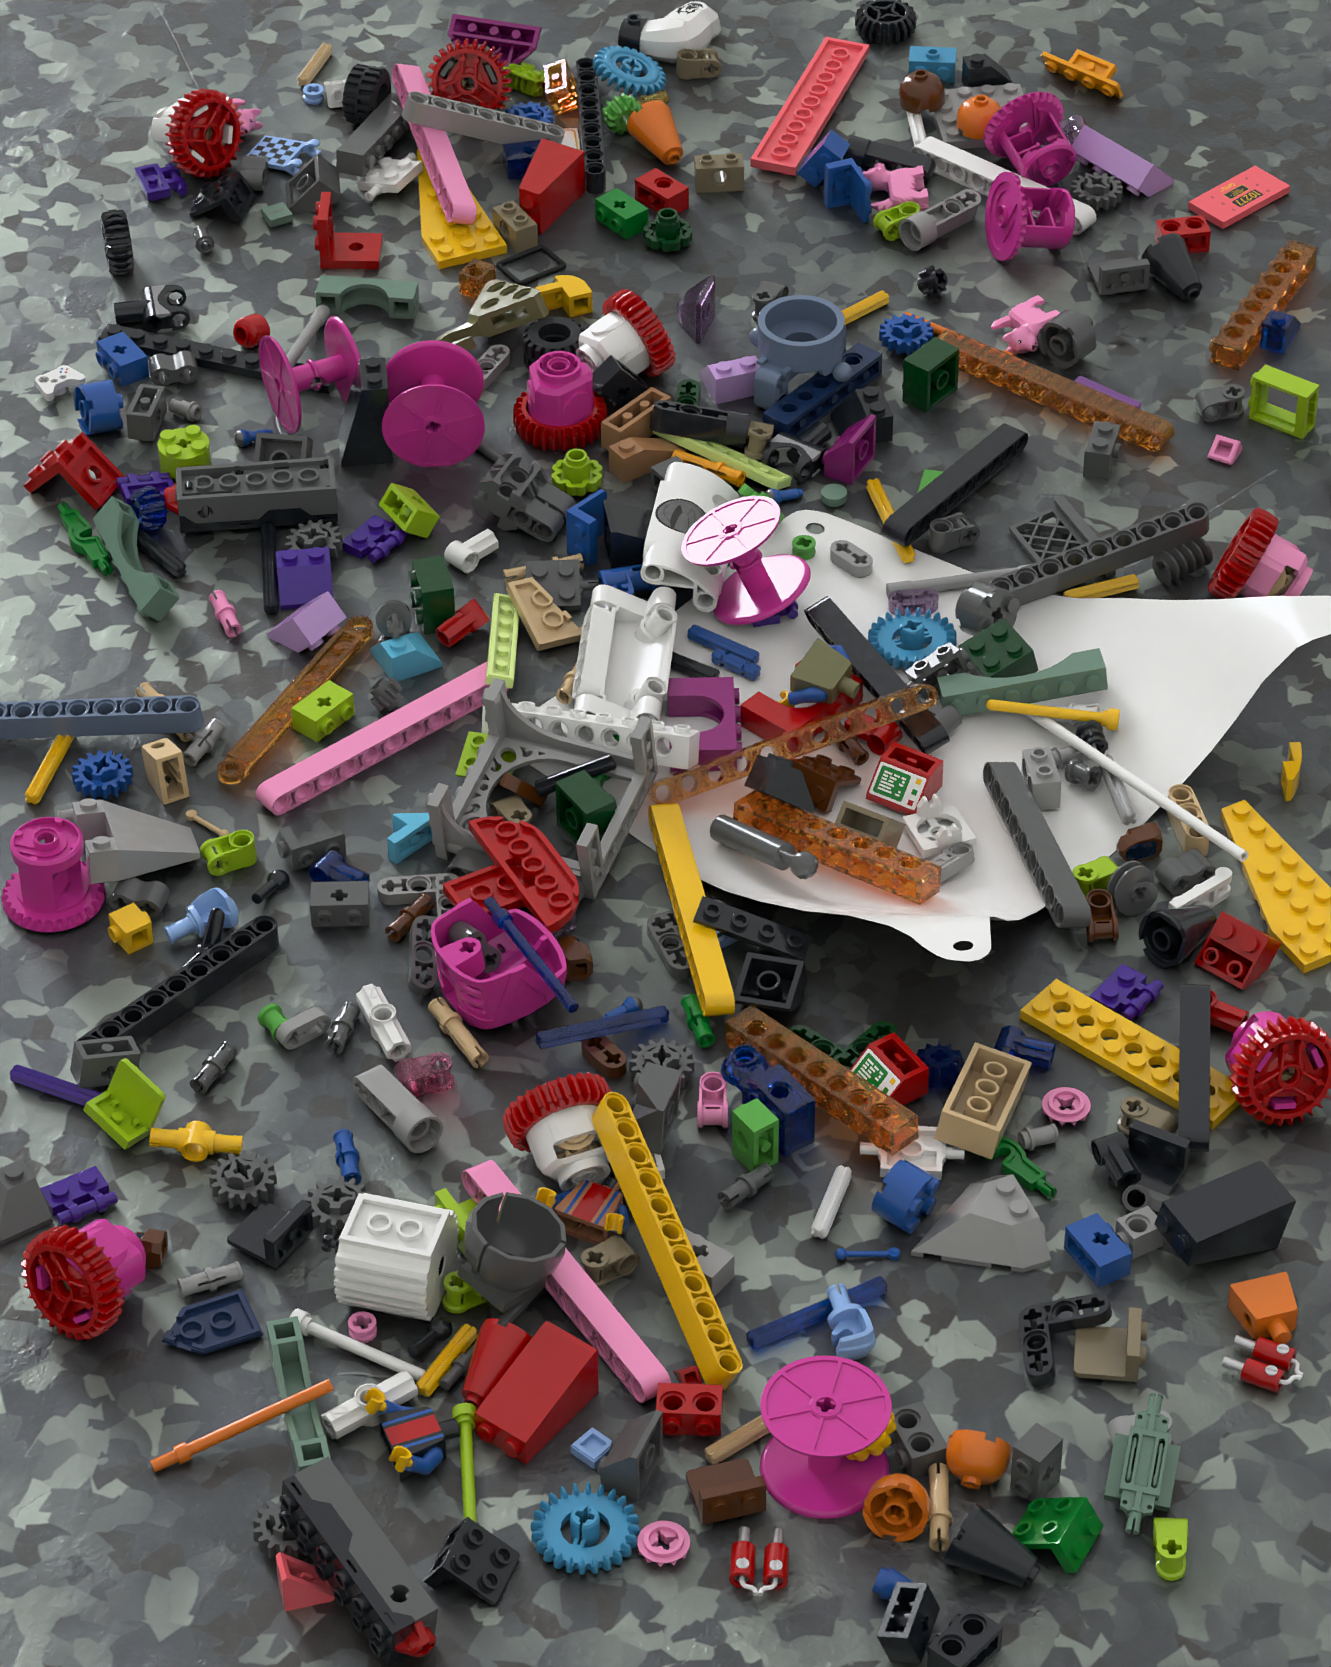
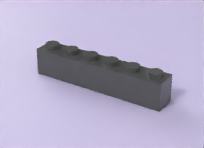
M391 92L337 149V172L364 177L382 159L383 155L391 149L393 144L401 138L406 130H409L408 121L402 117L403 108L397 93Z

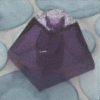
M709 275L687 290L683 299L677 303L676 314L679 315V324L696 344L702 343L715 318V275Z

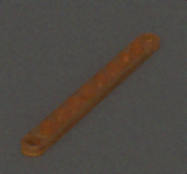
M356 615V617L352 616L343 627H340L227 753V757L219 762L217 772L218 779L221 782L237 784L245 779L293 725L291 708L328 680L332 681L372 636L373 622L371 618L368 619V616L364 617V615H361V617L359 615ZM356 627H365L363 630L360 628V631H358V628L355 630ZM228 770H237V771H234L235 774H234L233 772H231V774H230V772H228V773L226 772V771H228Z

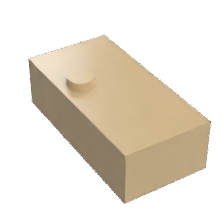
M975 1042L943 1107L934 1139L992 1159L1024 1091L1032 1062Z

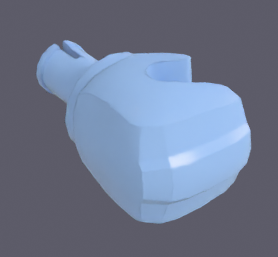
M209 889L186 907L185 918L163 927L165 935L171 944L192 933L197 934L199 938H203L210 911L213 908H219L225 913L223 928H232L238 924L239 911L236 903L222 889Z
M834 1284L826 1291L833 1307V1311L827 1318L828 1324L833 1330L831 1335L832 1346H837V1357L850 1360L861 1359L867 1356L876 1344L871 1320L862 1306L851 1303L844 1284H838L840 1292L837 1291Z

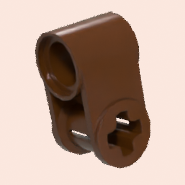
M1104 889L1091 890L1086 897L1091 910L1090 924L1086 928L1088 943H1093L1094 940L1098 939L1118 941V919L1115 915L1111 894Z

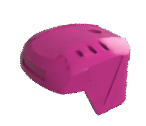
M468 898L439 916L431 925V937L437 961L441 991L447 1002L468 1025L486 1030L506 1025L541 1008L563 990L567 977L566 958L563 950L552 933L540 921L524 911L512 909L491 916L471 898ZM459 921H465L482 932L488 944L497 950L502 948L505 953H501L502 960L499 967L491 973L483 972L485 962L480 941L476 938L466 937L450 943L448 934L452 925Z

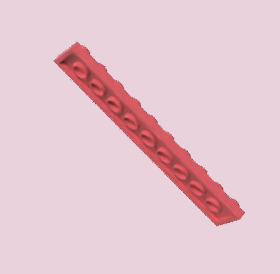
M825 37L752 155L750 167L796 176L804 159L808 156L868 56V44Z

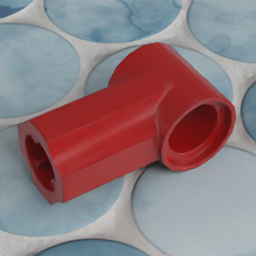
M475 598L458 609L453 617L447 619L435 629L437 639L442 645L450 648L468 633L472 634L490 620Z
M853 709L844 722V726L848 731L854 732L856 736L867 741L869 749L879 756H882L893 742L898 743L903 738L901 728L894 721L886 720L882 723L857 709Z
M1210 989V1026L1213 1025L1235 1033L1241 1024L1249 1020V1012L1219 1001L1217 994Z

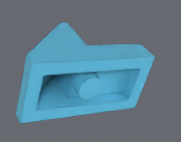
M396 813L392 815L393 834L387 838L388 859L398 864L432 840L433 834L431 827H429V813Z

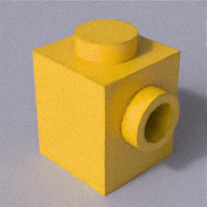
M134 902L108 914L110 923L108 934L114 943L118 942L128 955L154 943L151 919L147 912L141 911Z

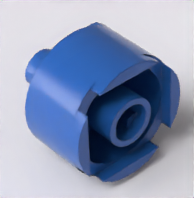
M112 379L81 384L75 387V411H80L82 418L77 420L85 435L116 431L123 428V421L120 415V409L123 408V398L120 393L116 394Z
M899 1160L884 1177L882 1182L886 1185L882 1193L876 1192L871 1209L891 1224L912 1234L919 1225V1217L923 1213L929 1215L934 1209L937 1199L933 1195L939 1188L941 1181L911 1162Z

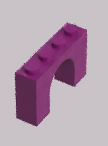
M733 677L669 678L667 691L668 717H705L719 724L710 730L700 732L697 765L689 770L670 767V772L737 771V759H742V742H737L741 741V724L736 723L741 722L740 706H735L740 704L739 688H734Z

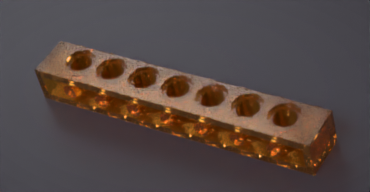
M1290 239L1284 248H1280L1276 259L1271 260L1267 271L1261 273L1258 283L1252 285L1249 295L1243 298L1239 308L1231 313L1227 324L1222 325L1218 336L1212 338L1209 346V351L1212 352L1211 363L1237 371L1241 369L1315 269L1318 247Z
M755 790L734 802L733 819L793 844L796 853L801 851L810 852L817 858L818 863L919 905L939 893L941 866Z
M753 1005L748 1006L725 1021V1039L727 1045L732 1050H736L747 1057L753 1064H757L769 1072L772 1077L778 1078L787 1084L793 1091L800 1093L814 1105L827 1111L833 1118L840 1120L852 1128L855 1133L867 1138L876 1147L883 1149L893 1156L919 1138L917 1114Z

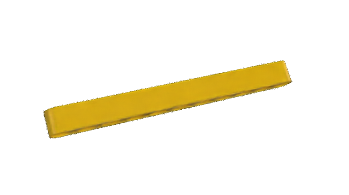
M678 803L649 805L648 818L652 837L699 1004L704 1012L703 1016L732 1015L735 1012L734 993L716 930L693 922L702 896H706Z
M609 1092L603 1097L592 1114L593 1125L706 1385H723V1391H725L742 1370V1360L632 1109L623 1095L617 1092Z

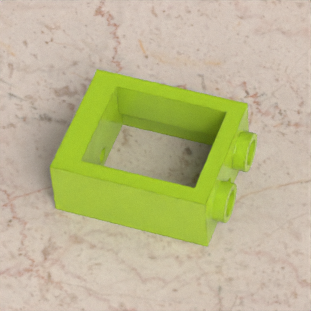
M1266 364L1252 375L1250 380L1252 390L1248 400V407H1250L1249 419L1303 439L1315 427L1320 385ZM1269 387L1297 397L1296 414L1267 403Z

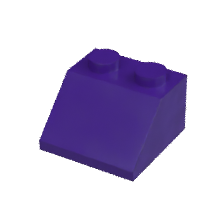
M329 547L276 551L281 610L300 608L327 591L334 599Z

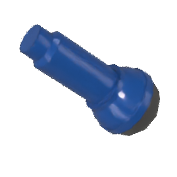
M240 429L234 434V441L239 447H246L253 441H256L257 432L273 434L272 429H263L250 432Z
M770 488L765 492L777 504L782 501L803 497V490L797 488L782 491Z
M636 996L626 998L622 1006L606 1013L601 1018L602 1024L605 1026L626 1016L639 1015L643 1009L642 1001Z

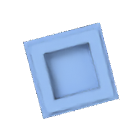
M592 1427L570 1446V1453L595 1470L603 1456L607 1457L611 1451L612 1440Z

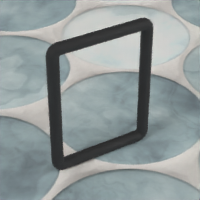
M538 245L498 261L496 266L516 284L524 285L564 269L566 263L545 245ZM541 249L560 264L521 281L503 266L506 263Z

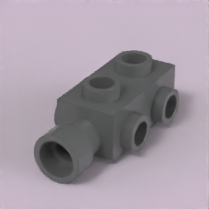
M950 642L942 645L935 652L915 662L912 667L905 671L909 680L906 684L916 696H920L925 700L935 699L939 696L937 677L967 673L969 669L966 663L970 661L969 656L963 648L958 649Z

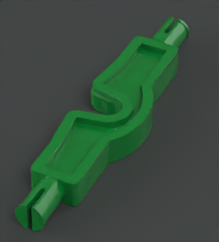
M60 502L57 505V510L61 513V524L68 532L69 544L72 549L83 554L92 568L99 567L104 576H107V573L111 575L113 568L110 566L109 554L103 547L100 538L92 536L91 525L81 516L77 509L71 510L66 502H63V505Z
M1003 1136L993 1158L986 1159L993 1160L1003 1155L1007 1156L1001 1163V1169L1004 1174L1014 1175L1018 1183L1030 1192L1037 1189L1048 1199L1054 1197L1057 1189L1046 1181V1173L1026 1157L1024 1149L1017 1142Z

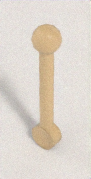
M188 810L186 812V819L188 821L195 820L217 833L219 837L230 834L228 830H221L197 816L195 810Z

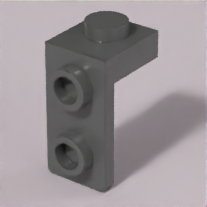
M290 826L279 829L278 853L281 858H286L293 871L346 854L345 835L342 831L300 843Z

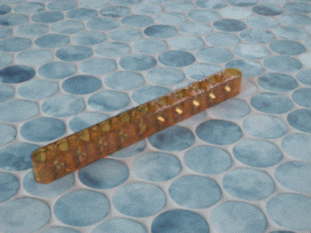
M947 329L937 336V338L959 348V370L1093 426L1095 421L1119 424L1121 439L1147 450L1158 451L1175 434L1172 424L1161 417L956 331Z
M917 683L695 765L689 770H682L655 780L648 792V797L654 804H669L685 800L748 776L757 754L760 755L761 750L766 746L772 749L774 755L792 760L929 709L937 702V691L932 685ZM922 688L928 692V699L923 704L917 700V693ZM896 698H899L903 705L898 713H894L891 709V703ZM869 708H874L877 714L876 719L872 723H868L865 719V712ZM847 717L851 722V726L847 732L843 733L839 729V722L842 718ZM817 727H822L825 732L824 739L820 742H816L813 739V731ZM795 736L799 741V746L797 750L790 752L787 748V741ZM739 756H744L747 760L746 768L742 771H737L734 766L735 760ZM717 765L720 768L721 775L716 781H711L708 777V771L711 767ZM691 775L695 781L694 787L689 791H685L682 787V780L684 777ZM661 785H665L668 788V796L666 799L659 801L655 794L656 789Z

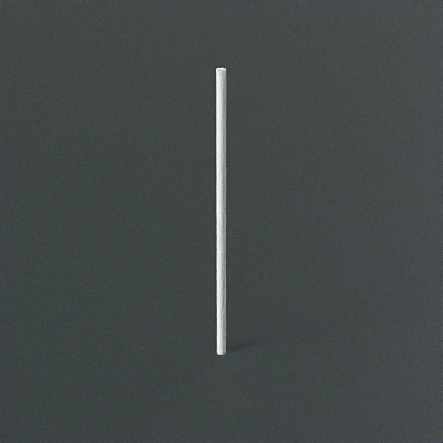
M1027 715L1239 861L1244 862L1248 858L1247 851L1051 718Z

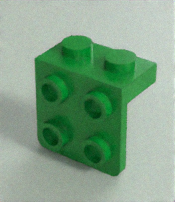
M1087 1497L1038 1498L1028 1505L1027 1510L1012 1534L1028 1549L1051 1548L1065 1573H1076L1102 1530L1103 1524Z

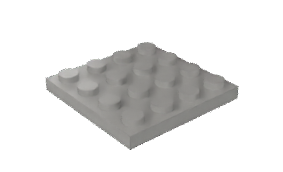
M1007 83L1005 85L964 86L955 89H945V104L940 109L932 112L940 140L959 149L986 147L984 140L965 137L962 130L959 129L958 131L956 129L959 107L965 100L973 96L985 95L997 101L1002 108L1008 102L1023 95L1020 84Z

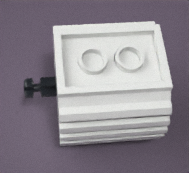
M359 1193L340 1237L335 1241L333 1235H324L321 1249L325 1252H330L332 1248H335L334 1286L336 1287L334 1291L337 1294L336 1299L339 1300L338 1302L430 1322L432 1317L435 1316L445 1292L443 1287L444 1277L448 1273L453 1272L458 1251L456 1250L459 1241L457 1239L459 1234L457 1227L459 1224L455 1211Z

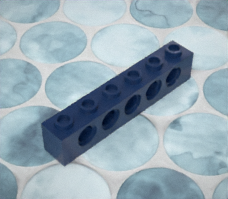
M858 342L843 353L842 362L849 364L852 368V376L848 381L838 382L834 379L832 373L826 376L821 375L819 372L815 373L806 382L799 385L771 408H768L763 413L762 421L763 423L774 425L772 438L782 431L799 437L814 423H817L837 408L854 390L864 388L882 374V353Z

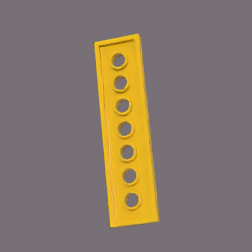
M1055 979L1020 1010V1019L1179 1110V1082L1175 1081L1179 1079V1048L1058 979ZM1057 1010H1065V1011H1067V1012L1057 1013V1012H1055V1011H1057ZM1085 1023V1024H1089V1025H1091V1026L1081 1027V1026H1079V1025ZM1105 1037H1111V1038H1114V1039H1110V1040H1107V1041H1106V1040H1104L1103 1038H1105ZM1128 1051H1136V1052H1138V1053H1133V1054L1130 1055V1054H1128L1127 1052H1128ZM1152 1065H1161V1066H1163V1067H1157V1068L1154 1069V1068H1152L1151 1066H1152ZM1210 1066V1129L1213 1130L1240 1104L1236 1101L1235 1094L1230 1088L1233 1083L1229 1077Z

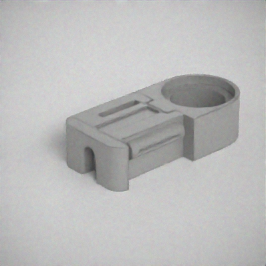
M968 842L954 843L942 850L941 855L928 863L923 862L924 877L937 883H942L965 869L975 861L973 845Z

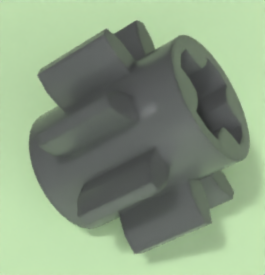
M382 677L369 691L373 695L370 699L371 703L379 711L384 707L389 711L393 710L403 699V695L400 693L403 689L402 685L393 677L389 681Z

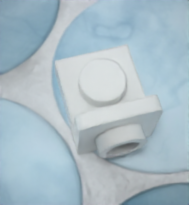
M346 79L323 82L329 108L343 107V91Z

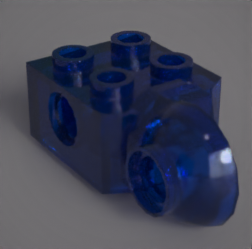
M747 1044L734 1048L721 1064V1075L726 1082L736 1086L742 1092V1104L758 1098L779 1119L778 1151L786 1157L814 1143L815 1099L781 1064L772 1067L754 1046Z

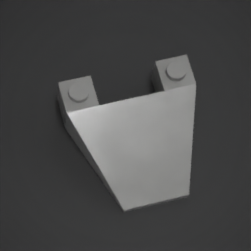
M87 798L80 802L72 803L73 823L79 827L83 835L86 851V869L91 884L120 881L201 858L196 840L189 827L104 800Z

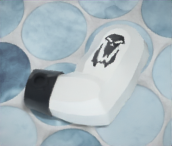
M693 1L684 4L660 19L649 20L641 18L638 14H630L621 23L618 46L622 48L624 46L629 47L630 50L636 49L637 52H643L646 57L650 56L656 61L677 63V52L679 50L706 49L712 39L720 33L721 25L718 13L703 2Z

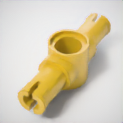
M202 1121L189 1122L185 1128L179 1127V1130L151 1127L150 1147L176 1149L177 1152H181L185 1159L193 1162H200L206 1159L207 1155H214V1153L239 1155L243 1148V1136L216 1134V1131H212L211 1127Z

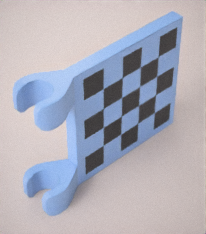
M265 135L247 156H267L268 168L284 170L294 176L300 170L297 167L302 165V160L296 158L302 151L311 157H314L316 154L320 155L321 150L315 149L320 145V141L312 139L308 142Z

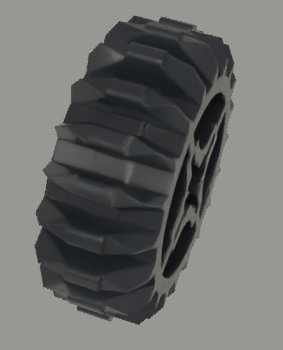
M868 0L866 4L860 5L855 16V26L858 35L863 36L864 40H870V43L878 42L879 45L882 43L887 45L889 43L898 44V41H906V38H911L912 34L915 33L917 16L913 7L909 6L907 2L902 3L901 0Z
M117 209L103 212L101 215V227L109 272L112 275L132 273L134 270V258L127 215L123 210Z

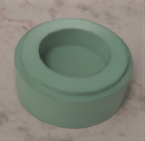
M840 484L824 486L821 489L822 503L829 507L842 506L847 501V489Z

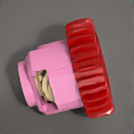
M1255 508L1248 515L1247 519L1244 520L1229 543L1218 565L1215 567L1216 569L1209 580L1207 589L1219 599H1233L1238 594L1245 598L1300 596L1311 577L1313 569L1307 566L1306 554L1299 551L1296 545L1275 534L1279 525L1278 518L1264 509Z

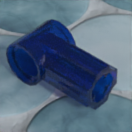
M328 850L309 869V875L314 882H370V875L346 864L344 858L333 850Z
M1008 1025L1001 1029L994 1049L1030 1061L1032 1064L1051 1068L1056 1043L1027 1037L1020 1028Z

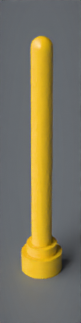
M990 699L986 703L987 709L992 711L1083 722L1093 720L1099 722L1102 727H1106V730L1118 731L1120 709L1109 708V710H1103V713L994 699Z

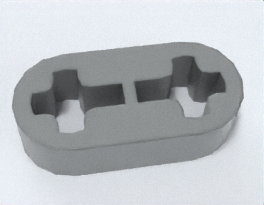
M838 540L831 544L830 559L834 564L855 577H866L872 573L873 559L868 553L846 540Z
M320 1007L310 1008L283 1022L276 1031V1039L286 1049H295L324 1034L331 1025V1019Z

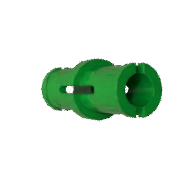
M696 994L685 995L681 999V1006L687 1016L686 1024L688 1028L693 1031L696 1042L701 1048L712 1046L716 1037L713 1035L709 1025L710 1017L703 1016L704 1012L701 1010Z

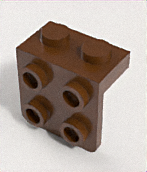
M817 754L816 757L803 756L800 759H791V761L795 762L793 768L803 773L814 808L825 813L832 811L840 786L860 784L862 779L855 775V770L842 765L838 767L832 764L831 758Z
M745 1458L691 1469L686 1473V1481L702 1525L766 1511L765 1480L763 1475L754 1476L750 1462Z

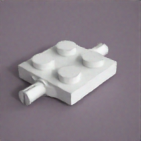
M411 152L401 160L390 157L382 158L378 161V164L357 182L359 190L367 191L364 197L368 201H372L381 193H398L424 170L422 162L416 161V155Z
M883 1124L879 1143L860 1142V1155H878L881 1163L880 1177H885L899 1160H906L938 1180H942V1166L946 1159L964 1160L965 1150L958 1147H946V1143L934 1139L937 1127Z

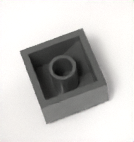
M646 1062L642 1073L637 1072L634 1079L633 1090L637 1091V1094L633 1098L631 1109L650 1153L660 1155L678 1115L682 1071Z

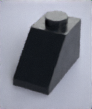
M973 54L963 57L962 82L965 87L1013 83L1008 72L986 54Z

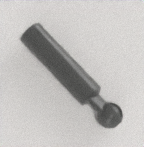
M719 815L712 821L710 836L716 842L781 871L790 868L791 872L799 879H809L817 873L818 860L808 851L796 853L793 844L727 815Z

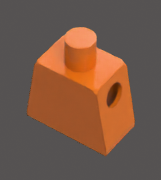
M1287 1272L1230 1284L1227 1306L1252 1339L1257 1340L1260 1336L1264 1338L1272 1337L1273 1341L1281 1344H1287L1292 1339L1291 1332L1296 1329L1298 1309Z

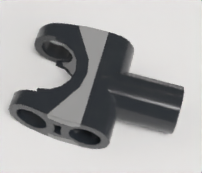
M179 285L145 287L139 293V300L114 303L116 324L143 322L145 330L152 333L183 329L190 322L189 311L184 307H180L186 301V292ZM178 292L182 296L177 300L169 298V295ZM178 314L186 316L184 320L179 322L174 321L173 317Z
M818 421L800 437L782 431L766 446L761 463L772 468L781 465L794 466L793 479L804 483L824 468L822 458L827 449L823 448V446L831 439V430L825 423Z

